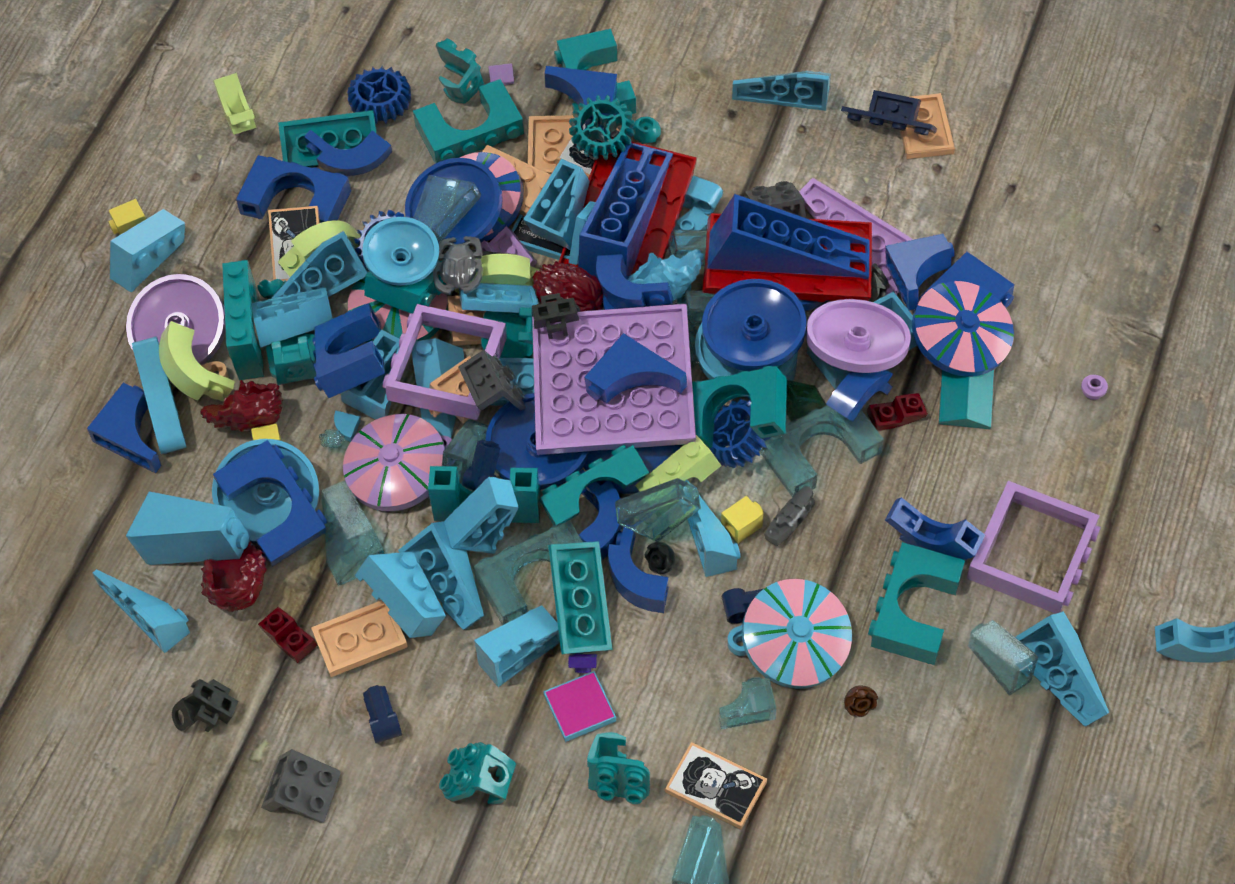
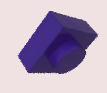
M570 654L568 657V668H575L576 673H590L591 668L597 667V654Z

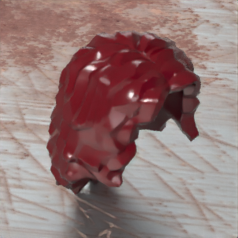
M555 261L553 265L543 264L532 277L534 282L533 289H536V296L540 303L541 296L560 293V297L564 299L574 298L576 305L580 308V312L602 310L604 307V294L599 280L595 275L592 276L580 267H574L569 264L565 265Z
M240 380L239 390L224 398L223 405L211 404L204 406L200 414L202 418L206 419L207 423H213L214 428H231V430H238L240 432L275 424L278 422L283 408L281 405L283 401L282 393L279 391L280 386L274 383L267 385L256 384L254 381L244 383L243 380Z
M250 541L240 559L204 560L203 568H201L203 572V582L201 583L203 590L201 593L208 598V602L211 605L218 607L220 610L234 612L244 610L255 604L263 588L264 574L267 571L265 568L266 559L262 550H258Z

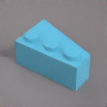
M561 159L523 219L532 233L571 250L576 217L583 210L590 182L580 166Z
M326 287L252 303L253 319L260 347L269 345L271 342L282 341L315 330L314 327L333 319Z
M384 330L379 332L373 343L384 360L385 374L342 392L341 401L375 420L388 416L392 401L387 400L383 381L385 375L391 372V361L394 353L398 354L400 349L399 338Z
M488 477L444 521L451 548L495 554L497 541L503 539L504 528L510 525L519 508L510 480Z

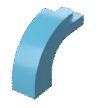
M1176 618L1155 626L1156 652L1179 661L1202 663L1235 659V621L1218 627H1196Z

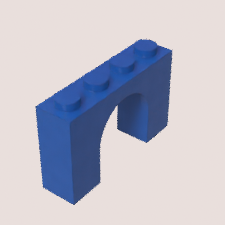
M258 155L236 201L241 215L263 220L272 199L279 192L292 187L305 188L314 194L309 206H318L319 220L322 223L333 220L338 221L351 193L348 176H344L341 173L327 172L316 167H306L295 162H285L273 157Z
M370 303L314 327L315 337L312 339L315 346L313 355L316 363L313 364L316 372L314 381L320 391L324 390L328 399L385 374L384 360L373 341L354 348L377 337L381 331L380 321Z
M266 440L213 473V476L228 501L261 483L278 485L290 496L292 507L287 519L256 540L259 548L273 567L325 534V524L328 522L320 509L315 512L310 503L313 499L307 489H300L295 482L299 478L291 466L285 467L281 460L284 458V455L276 444L272 446Z

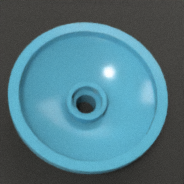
M393 217L377 223L367 233L363 242V259L368 270L379 280L392 285H410L423 280L434 270L439 258V244L433 231L424 223L409 217ZM399 258L405 259L404 261H397Z

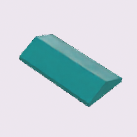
M373 110L278 122L283 161L295 162L306 167L319 166L317 158L320 155L315 156L306 148L307 144L304 136L309 130H312L325 142L337 149L354 148L361 144L372 130L377 133Z
M942 370L939 424L991 429L994 370L984 375L973 377L958 376Z
M599 541L548 545L561 655L613 650Z

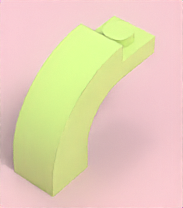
M237 73L213 80L223 112L233 135L257 128L254 122L253 111L247 104Z
M336 220L322 222L306 229L291 240L294 246L278 263L288 276L291 277L322 242L344 231L355 248H357L359 245L355 243L354 239L361 238V236L354 227L346 222Z
M514 254L484 255L481 258L483 275L480 283L533 286L532 277L536 270L539 271V269L530 266V258Z
M170 321L163 331L159 343V358L165 374L181 392L197 401L205 394L212 399L224 402V398L233 390L235 381L202 367L192 353L191 345L195 330Z

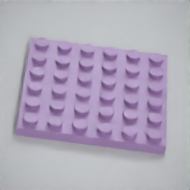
M687 304L577 312L580 320L566 323L568 336H564L563 331L552 333L553 339L548 338L546 327L534 329V317H532L537 455L612 450L622 445H625L627 448L632 445L635 448L696 442ZM561 322L550 323V325L559 324ZM624 333L686 372L687 387L682 393L663 386H638L621 392L606 404L600 399L595 400L586 392L584 377Z

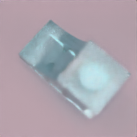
M754 677L742 683L739 697L729 705L719 708L721 729L776 719V704L770 679Z

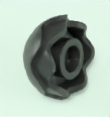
M654 542L648 545L644 556L648 561L649 569L658 574L670 572L675 564L673 549L663 542Z

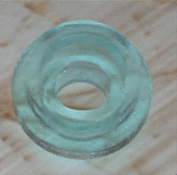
M327 429L324 431V434H319V440H321V446L341 448L342 442L345 441V436L340 435L338 430Z

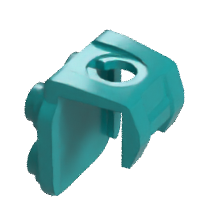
M446 38L444 41L436 43L439 56L446 64L444 66L446 69L463 78L458 85L442 76H439V81L445 87L443 89L444 93L451 101L465 104L479 91V86L484 85L480 73L481 67L476 63L475 59L477 56L473 51L467 48L464 51L456 50V43ZM471 81V85L467 89V85Z
M520 307L519 313L486 311L484 313V319L506 323L507 339L500 356L501 358H534L532 308ZM481 337V345L483 350H485L489 339Z
M303 333L266 345L269 370L272 377L276 378L278 385L313 379L316 376L313 365L316 363L313 355L315 350L312 340L315 337L314 334Z
M615 732L597 734L587 757V767L589 768L588 788L596 790L598 797L602 800L610 801L614 797L626 798V801L631 804H640L650 793L649 769L644 766V762L627 759V755L618 751V745L626 746L625 736Z
M482 742L469 743L464 748H454L450 752L447 759L451 767L450 773L445 774L439 784V788L446 799L450 801L461 800L472 796L476 790H480L490 794L488 804H501L506 800L512 775L516 767L515 761L493 745H486ZM498 767L496 777H499L498 782L493 780L491 773L488 772V768Z

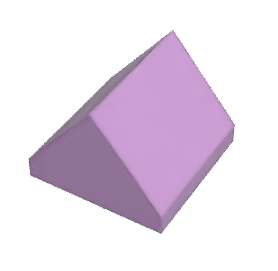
M512 63L488 66L490 82L501 79L504 85L514 84Z

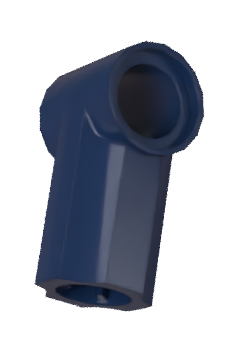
M485 440L477 441L472 466L466 470L463 476L462 484L465 488L475 491L488 477H497L494 473L500 453L499 444Z
M733 588L725 591L721 597L727 621L731 624L743 623V618L750 603L763 589L745 592L741 588Z
M379 685L369 687L367 691L363 692L367 712L370 716L369 723L375 743L402 736L396 712H393L386 687Z

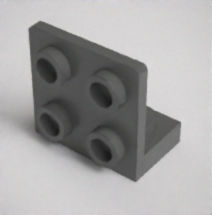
M781 181L776 183L775 186H756L752 190L746 191L748 199L806 218L804 198L791 182Z
M482 350L458 366L471 396L480 410L485 409L503 396L519 410L522 411L526 408L522 401L525 396L522 390L513 382V379H515L514 373L508 365L503 366L496 355L491 356L485 350Z
M291 749L279 756L261 808L272 812L282 806L322 823L326 819L341 772L336 768Z

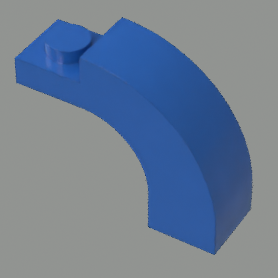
M309 130L304 136L307 144L306 148L315 156L320 154L317 158L318 165L329 172L341 173L344 176L361 175L372 171L381 165L392 153L391 144L373 130L361 144L351 149L334 148L312 130Z
M622 254L597 256L596 272L603 294L609 304L615 309L673 305V296L668 282L647 284L630 282L626 279L627 268Z
M888 370L872 373L850 371L835 389L826 405L853 422L865 403L876 392L881 391L888 395L893 387L888 383L893 373Z
M599 481L593 482L581 493L595 506L598 516L590 526L578 534L579 543L599 541L601 561L608 556L609 544L616 545L617 534L622 532L623 526L621 500L616 488L610 481H606L602 485Z
M902 497L895 500L885 519L887 523L901 533L899 539L903 542L963 560L975 557L986 536L966 519L954 524H945L932 520Z
M625 522L623 532H618L616 545L609 544V571L612 582L621 596L634 606L647 611L664 613L669 590L668 577L647 574L635 566L631 559L636 538L635 524Z

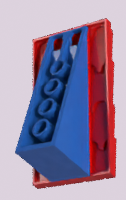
M631 141L630 145H624V152L617 150L616 158L611 153L608 154L607 160H604L603 155H599V158L593 164L588 178L590 182L583 209L590 201L596 203L579 235V264H571L569 259L564 258L567 251L565 247L562 250L559 262L565 265L569 264L574 267H580L592 276L595 275L598 279L596 272L597 256L622 254L627 268V276H631L638 271L640 266L648 262L649 253H654L657 258L663 260L694 174L697 157Z
M734 194L722 214L711 213L708 217L702 293L716 294L724 287L738 281L764 279L785 286L800 300L825 302V300L856 299L869 301L871 298L872 222L807 219Z

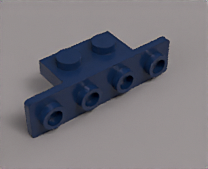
M874 90L869 111L845 106L841 108V111L847 115V119L860 122L861 118L869 119V123L873 125L883 126L884 123L892 124L894 129L905 131L906 127L915 129V133L928 136L929 132H937V128L932 124L916 121L921 100L917 98Z

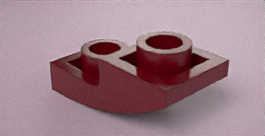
M919 393L895 396L893 402L871 404L866 410L875 432L907 425L928 415Z
M280 607L274 609L258 623L264 633L296 663H299L318 646L315 639L297 625L295 619Z

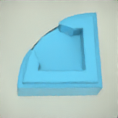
M335 411L334 414L337 431L345 440L351 442L361 422L360 416Z

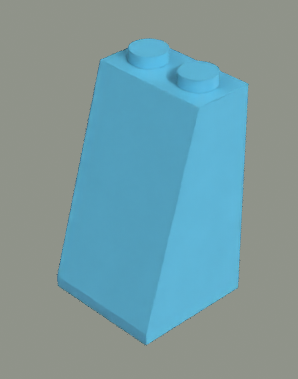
M149 491L126 537L146 564L158 565L201 562L207 559H240L244 549L249 544L250 535L231 507Z

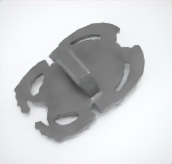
M465 236L463 239L468 242L463 244H453L452 242L456 241L454 237L439 242L438 261L442 262H437L433 271L434 284L439 292L450 295L451 291L455 288H460L464 291V294H467L479 286L483 275L481 262L483 252L479 238ZM468 246H474L476 252H472ZM446 247H449L448 251H446L445 254H442L443 250ZM439 274H440V277H441V279L443 280V282L446 283L447 285H444V284H442V283L439 281V278H438V275H439Z

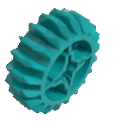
M597 95L596 101L592 102V99L588 97L587 105L579 103V110L572 112L574 118L569 120V124L572 126L569 128V134L573 136L571 140L573 144H577V150L579 152L584 150L586 157L593 153L595 160L599 158V155H603L604 160H607L608 154L611 153L616 158L617 150L624 152V145L631 144L630 137L634 136L632 128L635 126V122L631 119L632 112L626 111L627 105L625 103L619 105L618 98L610 102V96L607 95L605 100H601V97ZM601 113H608V114H611V115L605 116V115H603V114H601ZM592 116L593 122L587 125L586 129L582 130L585 121ZM598 121L600 125H602V127L606 129V134L604 130L601 129V127H598ZM622 125L619 134L612 139L611 133L617 130L618 126ZM599 139L602 142H594L592 140Z

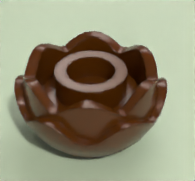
M855 686L847 692L844 698V708L851 716L864 717L870 710L876 708L878 696L868 686Z

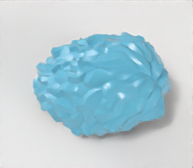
M695 249L692 252L689 251L681 259L671 255L663 260L657 258L654 253H649L648 262L640 266L638 271L628 278V281L637 284L668 282L674 304L677 299L686 293L690 284L700 274L699 270L704 259L703 253Z

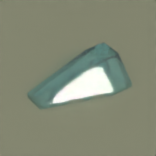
M345 480L321 490L323 515L328 522L325 524L327 564L338 586L357 578L355 574L368 555L385 554L374 529Z

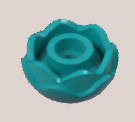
M652 117L638 118L635 121V126L632 128L634 130L633 138L641 144L653 143L661 135L660 125Z
M264 279L259 282L257 289L263 298L271 299L287 280L275 279L268 281Z

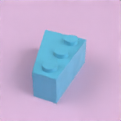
M162 209L110 241V279L132 293L184 242L185 222Z
M413 552L368 555L355 574L360 582L364 580L373 590L372 596L376 600L381 599L390 609L388 614L409 638L432 636L446 617Z
M541 605L475 639L479 666L498 687L560 643L558 623Z

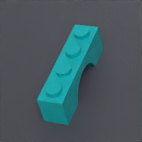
M622 445L611 452L613 457L605 461L599 458L588 465L590 468L588 471L582 474L576 471L565 478L567 481L565 484L559 487L553 484L542 491L543 496L540 497L539 501L555 528L579 515L580 494L591 483L602 480L611 481L625 489L649 474L634 445L628 448Z

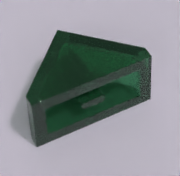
M787 380L786 414L791 422L824 409L827 406L815 385Z

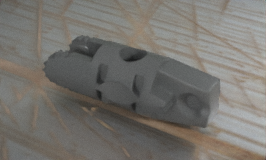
M810 486L801 488L773 518L764 533L765 539L776 546L780 545L808 516V513L815 505V500L812 498L814 493Z

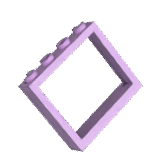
M417 304L414 313L409 314L406 333L401 334L398 354L394 353L392 357L391 372L384 377L383 388H386L387 400L477 420L481 410L476 406L471 393L466 397L403 383L400 380L422 324L487 338L489 341L485 351L491 356L496 355L500 359L507 339L506 323Z
M1008 481L984 533L986 536L970 564L967 579L1052 613H1060L1063 605L1068 606L1074 592L1069 591L1071 585H1078L1083 570L1079 569L1081 562L1086 564L1092 551V548L1088 547L1090 540L1096 542L1101 527L1096 526L1100 515ZM1013 502L1085 529L1058 593L985 565Z

